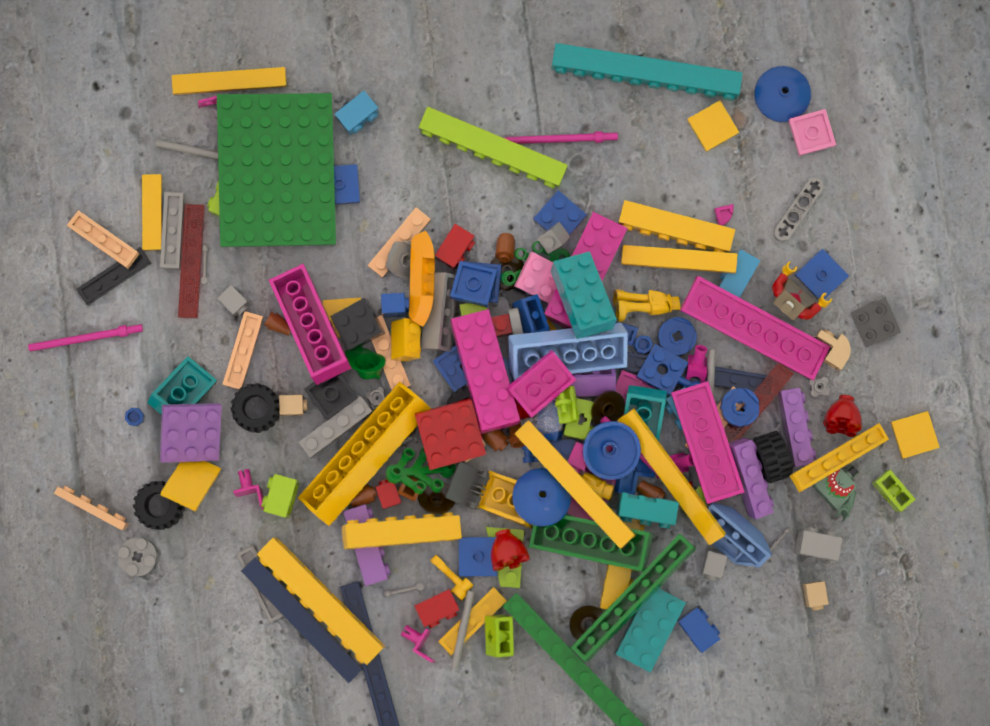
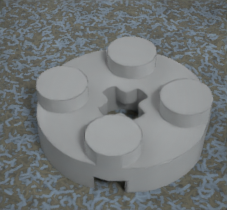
M396 241L389 251L386 268L397 278L410 279L411 241ZM405 255L406 259H408L407 263H403V258Z
M131 538L124 542L118 550L119 565L130 576H144L154 569L158 558L154 544L144 538ZM135 552L143 554L141 562L133 560Z

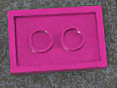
M551 350L511 383L507 389L532 418L574 383L576 379Z

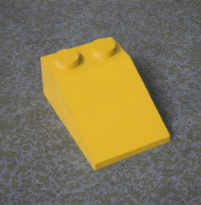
M489 471L490 480H488L486 486H483L486 490H481L480 492L484 495H479L481 500L480 506H477V508L533 529V525L525 522L517 514L513 505L512 495L517 480ZM540 492L539 496L541 498L546 497V493Z

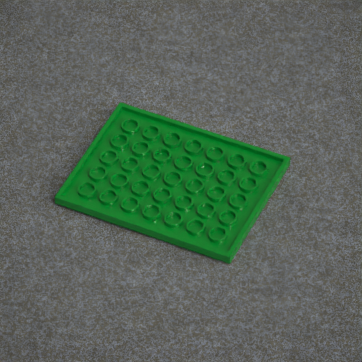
M332 93L217 94L220 247L336 245Z

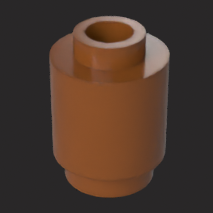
M501 233L497 238L495 257L500 262L507 263L514 259L516 241L512 234Z
M500 429L481 434L483 440L495 452L498 449L502 451L509 444L507 442L508 437Z
M366 484L351 501L352 507L355 508L375 502L374 497L378 495L374 486Z

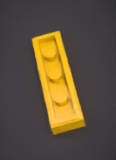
M146 174L142 175V250L158 251L161 250L162 175Z
M494 587L471 608L464 643L485 623V616L493 615L507 602ZM461 619L438 641L450 655L454 654Z

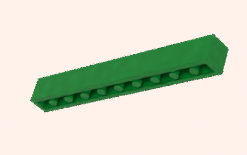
M517 593L502 605L617 726H644Z

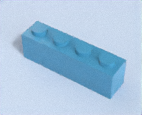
M741 249L737 253L736 274L722 273L720 276L722 281L719 285L720 288L739 298L761 261Z

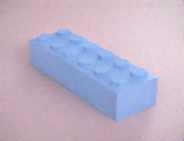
M615 323L612 330L576 339L573 328L508 335L509 371L515 381L551 350L558 356L571 374L627 367L628 332L622 323Z

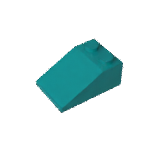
M187 356L151 394L147 403L161 415L162 405L198 404L217 382V379Z
M634 385L628 386L624 415L635 409L658 441L667 391Z

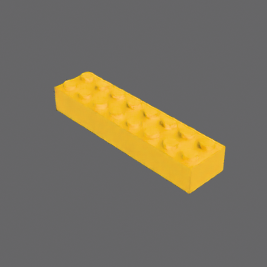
M399 381L298 496V499L313 514L330 526L395 450L400 447L409 434L414 431L418 425L415 413L432 408Z

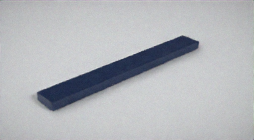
M627 352V367L619 368V370L639 373L648 355ZM688 364L681 375L686 378ZM660 365L657 367V371L659 374L665 375L667 368ZM715 366L714 386L728 389L734 386L737 389H749L757 394L771 395L773 376ZM699 377L690 378L691 382L701 381Z
M256 558L241 570L250 582L347 683H350L363 670Z
M359 581L341 586L340 589L345 606L373 633ZM378 654L369 664H362L379 726H400L380 654Z

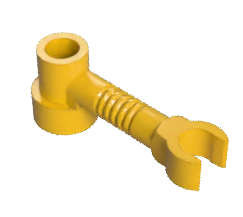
M435 555L430 561L456 584L451 592L459 600L463 601L467 590L469 591L474 585L467 578H464V580L459 578Z

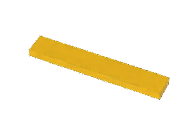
M285 67L172 75L173 95L287 87Z
M623 245L621 264L736 274L738 254Z
M880 423L789 476L800 493L886 442L889 438Z

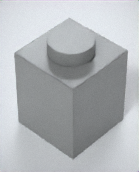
M558 222L545 230L537 239L549 254L562 246L570 236L562 224Z
M232 285L217 298L235 317L238 314L241 316L248 309L247 305L249 303Z
M706 551L701 574L705 575V579L716 581L717 578L722 579L727 556Z

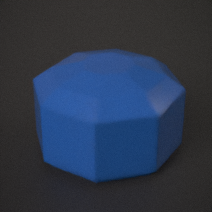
M641 335L635 339L633 347L637 353L646 354L651 351L653 343L650 337Z
M130 408L125 413V420L130 426L138 427L144 422L145 415L139 408Z

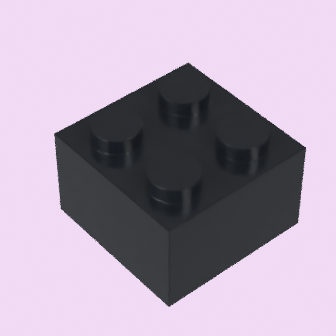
M365 298L330 316L349 351H354L385 334L369 300Z
M341 374L318 385L313 382L304 389L326 420H329L358 398Z

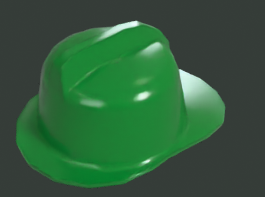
M362 347L354 351H345L351 368L356 370L360 378L365 380L380 379L382 368L386 364L384 356Z

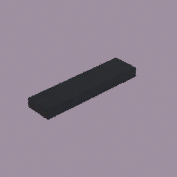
M141 247L136 249L139 255L129 269L116 262L76 289L86 305L91 304L152 264Z

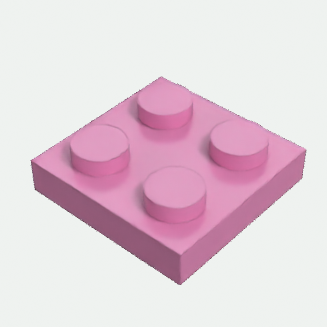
M826 109L788 120L799 156L836 146Z
M530 252L514 287L532 296L538 294L540 300L549 303L557 288L550 272L553 262L534 252Z

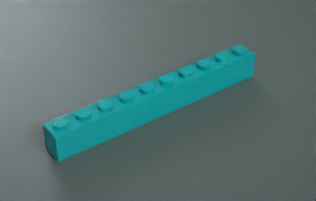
M555 43L551 69L559 74L570 72L578 77L589 75L597 80L608 78L616 83L627 81L635 86L646 84L654 89L665 87L673 92L684 90L687 94L693 95L703 93L706 97L722 96L725 100L738 98L743 72L560 43Z

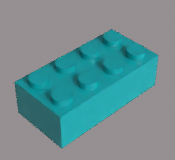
M590 251L553 261L550 272L576 339L612 330L617 319Z
M658 589L633 615L614 653L651 673L686 602Z

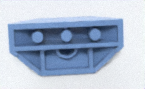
M712 503L708 507V510L726 533L724 537L712 545L726 555L734 564L760 568L772 555L762 532L733 507Z

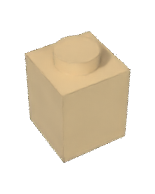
M279 395L280 415H304V411H308V400L304 399L303 395Z
M825 581L802 584L806 607H812V610L824 609L823 605L829 604Z

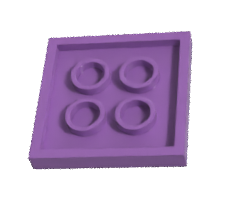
M220 403L162 405L161 463L219 460L222 405Z

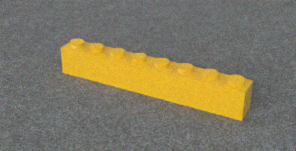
M273 537L257 553L260 557V563L266 568L269 566L274 571L272 573L273 576L279 581L283 580L287 584V590L293 595L297 594L301 598L299 600L300 603L307 609L310 607L315 612L313 614L319 622L324 621L328 625L327 630L333 636L337 635L342 640L341 644L347 650L351 649L355 653V658L361 664H369L386 647L277 537Z

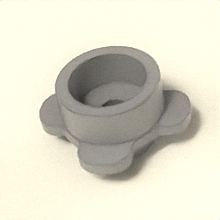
M822 377L821 379H814V381L810 380V394L813 397L818 395L827 396L830 392L827 388L828 379Z
M377 387L376 390L369 391L366 394V398L371 402L372 409H376L385 399L382 387Z

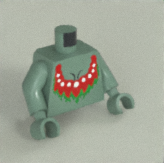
M850 465L844 471L840 468L812 485L834 511H838L835 513V516L837 517L839 514L843 516L842 522L849 518L850 510L856 497L855 489L857 485L852 479L859 472L853 465Z

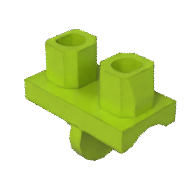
M569 386L556 397L555 407H557L559 424L561 425L579 421L574 386Z

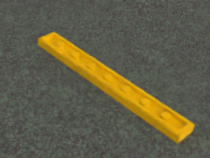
M632 409L620 417L618 422L627 425L636 433L640 442L641 453L676 501L679 502V505L709 546L726 535L725 531L636 410Z
M529 420L515 433L620 549L635 536L629 527Z

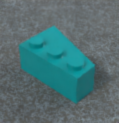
M622 492L619 494L616 514L623 522L632 523V519L640 520L639 524L651 526V522L659 523L661 528L670 529L671 525H676L679 502Z

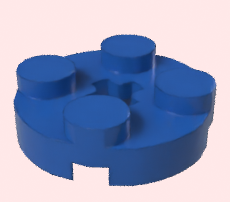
M682 317L667 320L662 324L658 332L659 345L676 356L686 354L694 347L697 340V334L692 323ZM679 331L680 336L683 338L676 342L672 334H676Z
M732 389L725 394L721 401L720 410L726 422L733 426H747L755 421L759 415V400L749 389ZM736 403H738V404L743 403V404L745 405V406L743 407V409H744L745 411H744V412H742V411H739V412H738V411L736 410L737 407H736L735 404H736Z

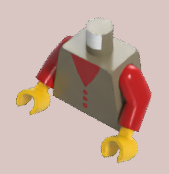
M788 262L782 267L783 273H780L772 285V291L775 296L773 303L792 320L798 318L810 320L822 308H826L832 301V298L826 301L824 297L827 293H823L818 299V303H815V300L787 277L797 270V266L791 270L789 268L791 262Z

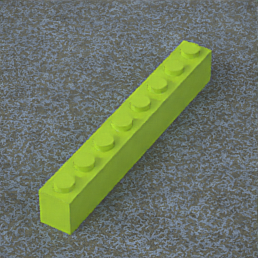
M428 106L419 125V129L422 130L421 134L432 138L434 135L439 138L440 142L446 145L453 143L457 145L456 148L463 152H467V150L472 151L475 157L483 160L485 157L489 158L494 165L502 167L503 164L508 166L509 171L513 173L527 174L526 178L535 182L537 179L544 181L543 185L552 189L555 186L559 188L568 167L565 163Z

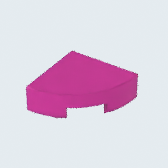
M733 204L714 209L718 225L724 226L729 222L734 211Z

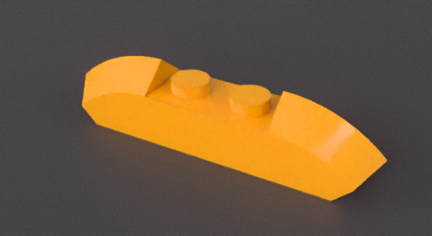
M426 231L418 233L412 238L410 258L409 317L422 327L430 317L434 302L435 255L431 238Z

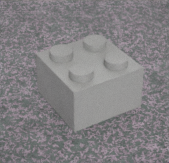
M809 527L797 532L794 554L829 561H839L843 538L837 537L838 533L823 531L821 534L818 533L819 529Z

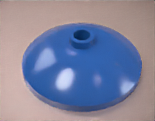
M778 66L767 70L761 75L755 86L754 98L758 109L764 116L776 122H788L789 119L801 116L806 111L811 100V88L801 72L791 67ZM783 88L788 90L787 94L782 93Z
M616 421L603 422L595 426L587 434L582 449L583 459L588 469L596 476L607 480L620 479L628 475L636 467L641 453L640 442L636 433L627 425ZM608 445L612 446V450L610 452L606 451V447Z
M537 468L526 472L518 479L513 489L512 500L517 514L525 522L543 527L557 523L566 515L570 507L571 495L546 468ZM545 492L546 497L541 498L539 493Z

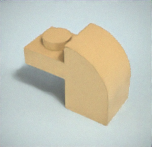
M820 330L814 338L830 346L823 362L837 371L842 370L851 353L848 339L843 334H840L835 339V335L832 332Z

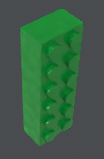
M565 515L560 521L550 526L540 527L533 525L529 547L643 572L647 568L654 534L630 529L635 536L620 549L595 521Z

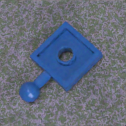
M654 344L636 377L655 389L667 391L668 396L671 395L677 383L686 388L701 384L699 381L691 382L681 376L688 364L687 361ZM658 366H665L667 373L665 375L659 374L657 371Z

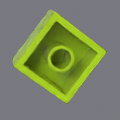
M277 474L270 477L267 488L270 490L268 496H264L261 507H264L263 512L290 519L300 481Z

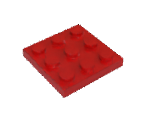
M471 398L415 413L430 470L486 455Z

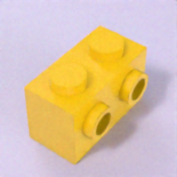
M403 318L391 322V360L408 362L420 358L421 328L412 319Z

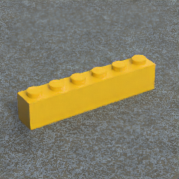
M624 200L618 224L628 228L627 231L634 229L640 231L639 233L645 236L653 234L657 235L660 240L669 241V239L676 240V243L679 245L687 246V244H691L698 250L706 251V249H710L713 252L724 253L730 252L736 230Z
M453 512L442 513V517H435L434 514H425L423 518L416 519V515L404 516V520H397V517L385 518V521L378 522V518L366 519V523H359V520H350L342 526L343 548L346 550L462 539L460 515L453 516Z
M632 519V523L624 522L630 529L644 531L645 525L639 524L640 520ZM608 564L599 608L608 609L633 583V579H630L631 572L635 570Z

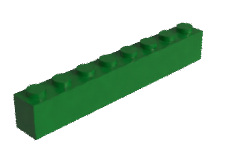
M679 533L574 643L571 649L584 662H589L689 558L696 548Z

